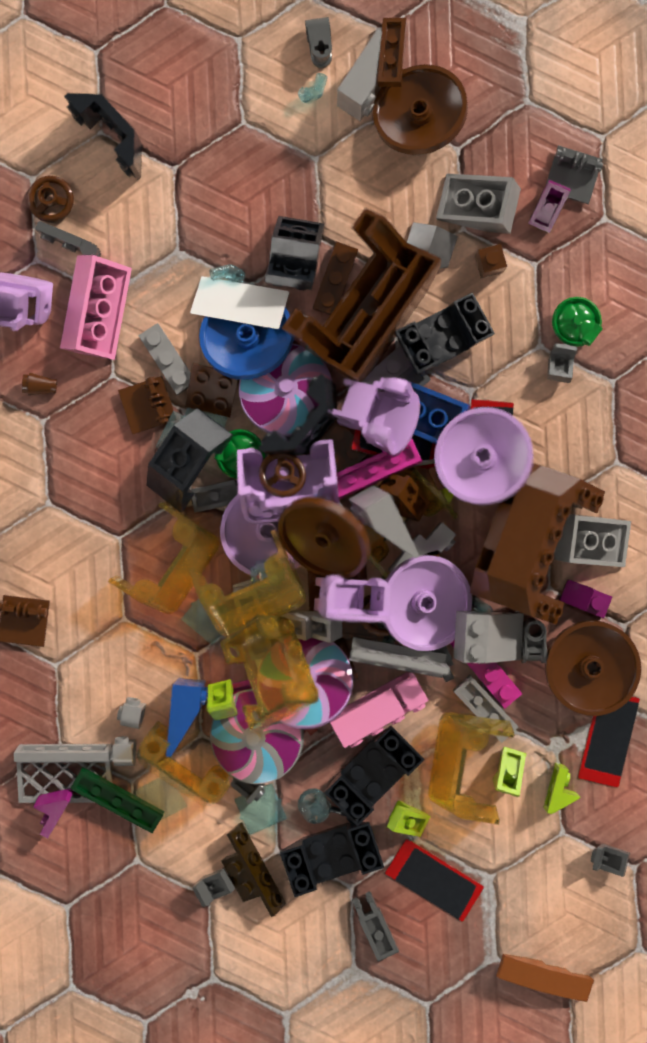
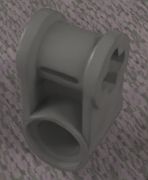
M329 17L305 20L312 63L318 68H325L332 61Z
M528 618L523 622L521 663H526L527 661H541V663H545L547 660V630L545 625L536 618ZM533 624H538V633L535 635H530V626Z

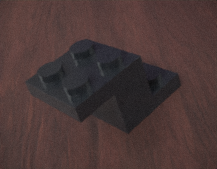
M278 216L271 240L270 259L265 275V283H270L277 287H294L301 291L312 290L318 267L325 223Z

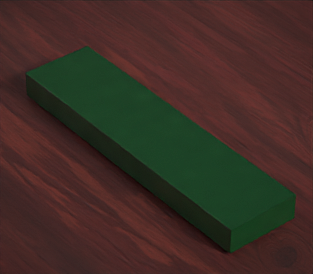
M82 767L70 788L74 792L152 834L165 812Z

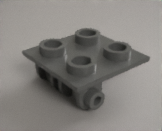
M558 145L547 182L551 180L571 189L567 198L589 204L598 173L601 172L603 167V159Z

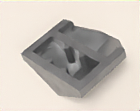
M413 222L407 243L440 257L441 267L439 269L448 267L458 236L438 226Z

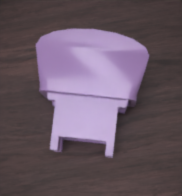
M0 272V326L11 327L12 330L17 331L24 325H42L45 323L51 313L53 283L33 277ZM29 297H36L35 314L27 319Z
M381 378L380 382L374 381L373 385L344 379V385L349 387L342 410L333 409L332 412L334 417H338V424L362 431L361 433L367 443L392 456L399 455L410 442L420 414L419 396L414 392L411 383L400 378ZM378 388L385 390V392L379 393Z
M330 575L325 578L316 577L315 585L320 586V598L314 599V610L319 611L320 616L336 620L390 622L392 592L385 580L381 578H371L369 581L343 579L339 575ZM364 585L371 586L370 610L363 609Z

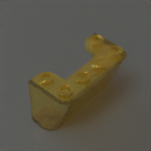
M256 615L220 642L227 664H244L258 705H245L242 707L250 730L263 729L319 700V691L315 686L310 667L306 662L302 646L299 643L294 630V624L291 620L282 616ZM230 647L236 651L237 657L231 654ZM252 712L258 715L259 718L257 720H254Z
M157 721L138 749V762L200 806L208 807L219 802L229 789L233 777L220 765H215L209 769L202 779L171 757H166L165 751L170 745L167 742L169 728L160 721Z

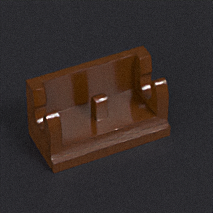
M390 475L389 478L392 481H396L393 486L381 485L379 489L390 494L400 516L419 522L431 502L410 476Z

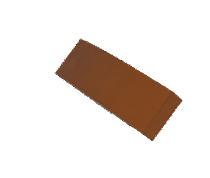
M508 954L502 955L496 977L526 988L584 1002L588 1001L594 979L589 975L572 973L563 967L546 965L542 960Z

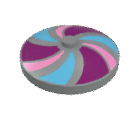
M258 688L246 689L234 694L233 699L238 715L221 720L213 719L211 723L210 743L217 762L233 778L249 784H266L283 777L293 768L301 755L304 744V729L292 728L276 720L264 706Z

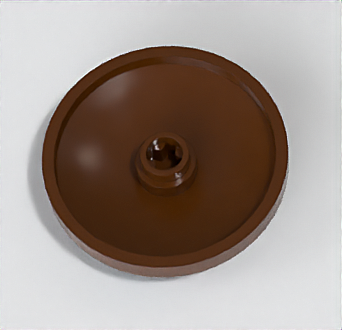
M428 64L415 65L403 69L402 87H381L373 107L374 124L380 138L390 148L408 155L428 154L445 147L462 130L468 114L466 91L459 78L443 67Z
M302 497L292 501L280 516L278 523L280 539L288 553L307 570L323 577L339 575L343 579H347L357 575L367 563L371 549L368 535L357 518L337 503L319 497Z
M582 621L567 627L553 640L547 652L545 675L550 690L564 706L579 714L600 716L618 710L632 698L640 682L641 660L631 638L618 627L602 621Z

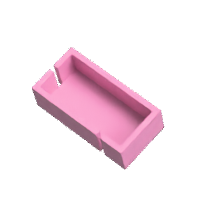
M407 671L348 704L342 713L330 723L344 748L349 745L353 748L363 742V737L369 734L374 736L384 730L383 726L388 723L396 724L405 718L404 714L406 712L413 711L415 713L426 706L425 703L428 702V699L413 672Z

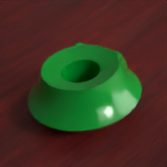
M571 297L562 301L555 309L552 317V326L556 336L570 346H590L603 330L602 317L598 307L592 301L583 297Z
M243 429L230 431L234 436L221 455L216 453L214 455L219 468L226 475L238 479L237 450L253 448L260 451L259 447L262 445L257 435ZM260 451V452L262 453V455H263V460H264V458H265V453L262 452V451Z

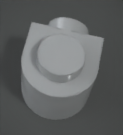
M127 697L126 703L120 706L118 710L117 720H120V725L140 729L146 703H141L138 698Z
M127 736L115 738V743L109 752L110 761L114 762L115 766H135L136 739L129 740Z

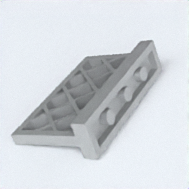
M353 637L349 661L440 678L443 677V674H449V666L445 663L447 655L445 653L419 651L407 646Z
M19 744L14 752V762L17 765L19 803H35L40 794L49 793L45 789L52 782L60 790L71 788L77 778L67 768L71 763H78L95 774L97 773L91 767L95 763H105L106 771L101 777L104 778L106 776V780L112 782V764L109 758L112 744ZM23 763H31L38 770L30 776L23 770ZM48 763H55L61 770L53 776L44 767ZM63 771L73 779L67 787L56 779ZM39 772L43 773L50 780L44 787L33 779ZM28 783L39 791L35 796H25L24 787ZM72 794L69 803H95L82 795Z

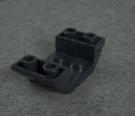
M67 93L64 96L68 102L66 108L80 126L85 124L91 129L102 120L110 130L113 129L116 132L121 143L114 148L118 156L115 160L128 177L133 175L139 180L142 169V143L135 129L102 94Z
M473 292L417 323L414 321L394 331L416 375L429 371L464 353L495 334Z
M322 373L319 376H315L309 382L306 393L320 405L317 408L314 407L307 414L306 422L292 432L291 439L274 430L272 433L269 432L264 436L259 450L269 455L288 453L293 455L308 454L310 446L319 441L338 418L332 414L333 409L337 410L336 384Z
M198 408L172 427L148 464L146 486L182 513L195 494L190 490V487L213 453L221 455L234 435Z
M391 725L373 737L339 771L324 793L359 826L374 811V804L405 774L409 776L425 759Z
M362 822L359 826L355 823H344L302 837L280 851L294 897L316 891L317 884L358 870H361L362 875L385 868L370 822Z

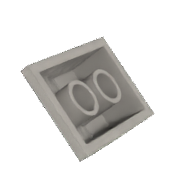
M377 29L337 89V107L358 121H361L364 115L368 117L375 105L373 102L376 98L374 92L382 31Z
M446 174L436 219L486 232L511 234L521 188L513 177Z
M372 485L349 499L352 505L350 508L351 514L357 520H360L364 526H369L415 559L419 557L390 494Z
M570 514L566 519L562 530V537L558 541L553 559L568 563L625 567L631 521Z
M456 611L454 659L464 663H493L521 660L524 613Z

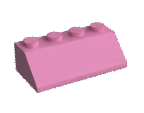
M95 255L77 256L60 345L61 349L115 360L132 268Z

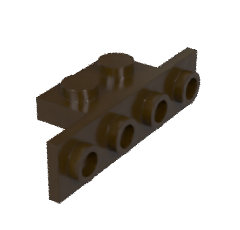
M241 822L227 833L236 853L226 856L221 862L242 901L245 902L261 897L270 916L274 917L285 906L286 902L251 840L249 833Z

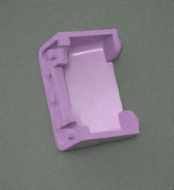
M333 439L319 440L310 446V455L296 456L305 467L306 480L303 488L297 494L286 498L271 495L261 485L259 467L263 461V455L260 451L253 448L237 450L238 495L245 520L250 523L279 521L286 507L292 501L302 497L324 498L340 505ZM277 459L268 465L266 469L267 479L274 476ZM285 459V461L290 462L294 466V476L299 478V472L295 464ZM279 471L282 476H287L285 471ZM279 481L272 487L285 491L293 488L295 485L288 481Z

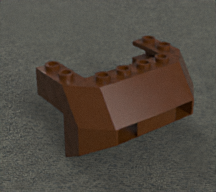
M364 208L351 228L372 250L373 254L330 317L322 326L315 318L309 315L306 317L300 310L295 308L282 327L308 352L340 374L357 382H362L374 370L396 338L394 331L406 324L428 292L441 267L440 257L407 243L385 216L367 208Z
M533 463L530 475L521 489L510 498L499 502L474 571L470 593L557 625L563 613L565 602L540 594L541 587L545 583L548 568L553 561L558 541L562 537V530L567 517L570 515L571 506L579 509L585 508L597 514L603 504L605 491L582 479Z

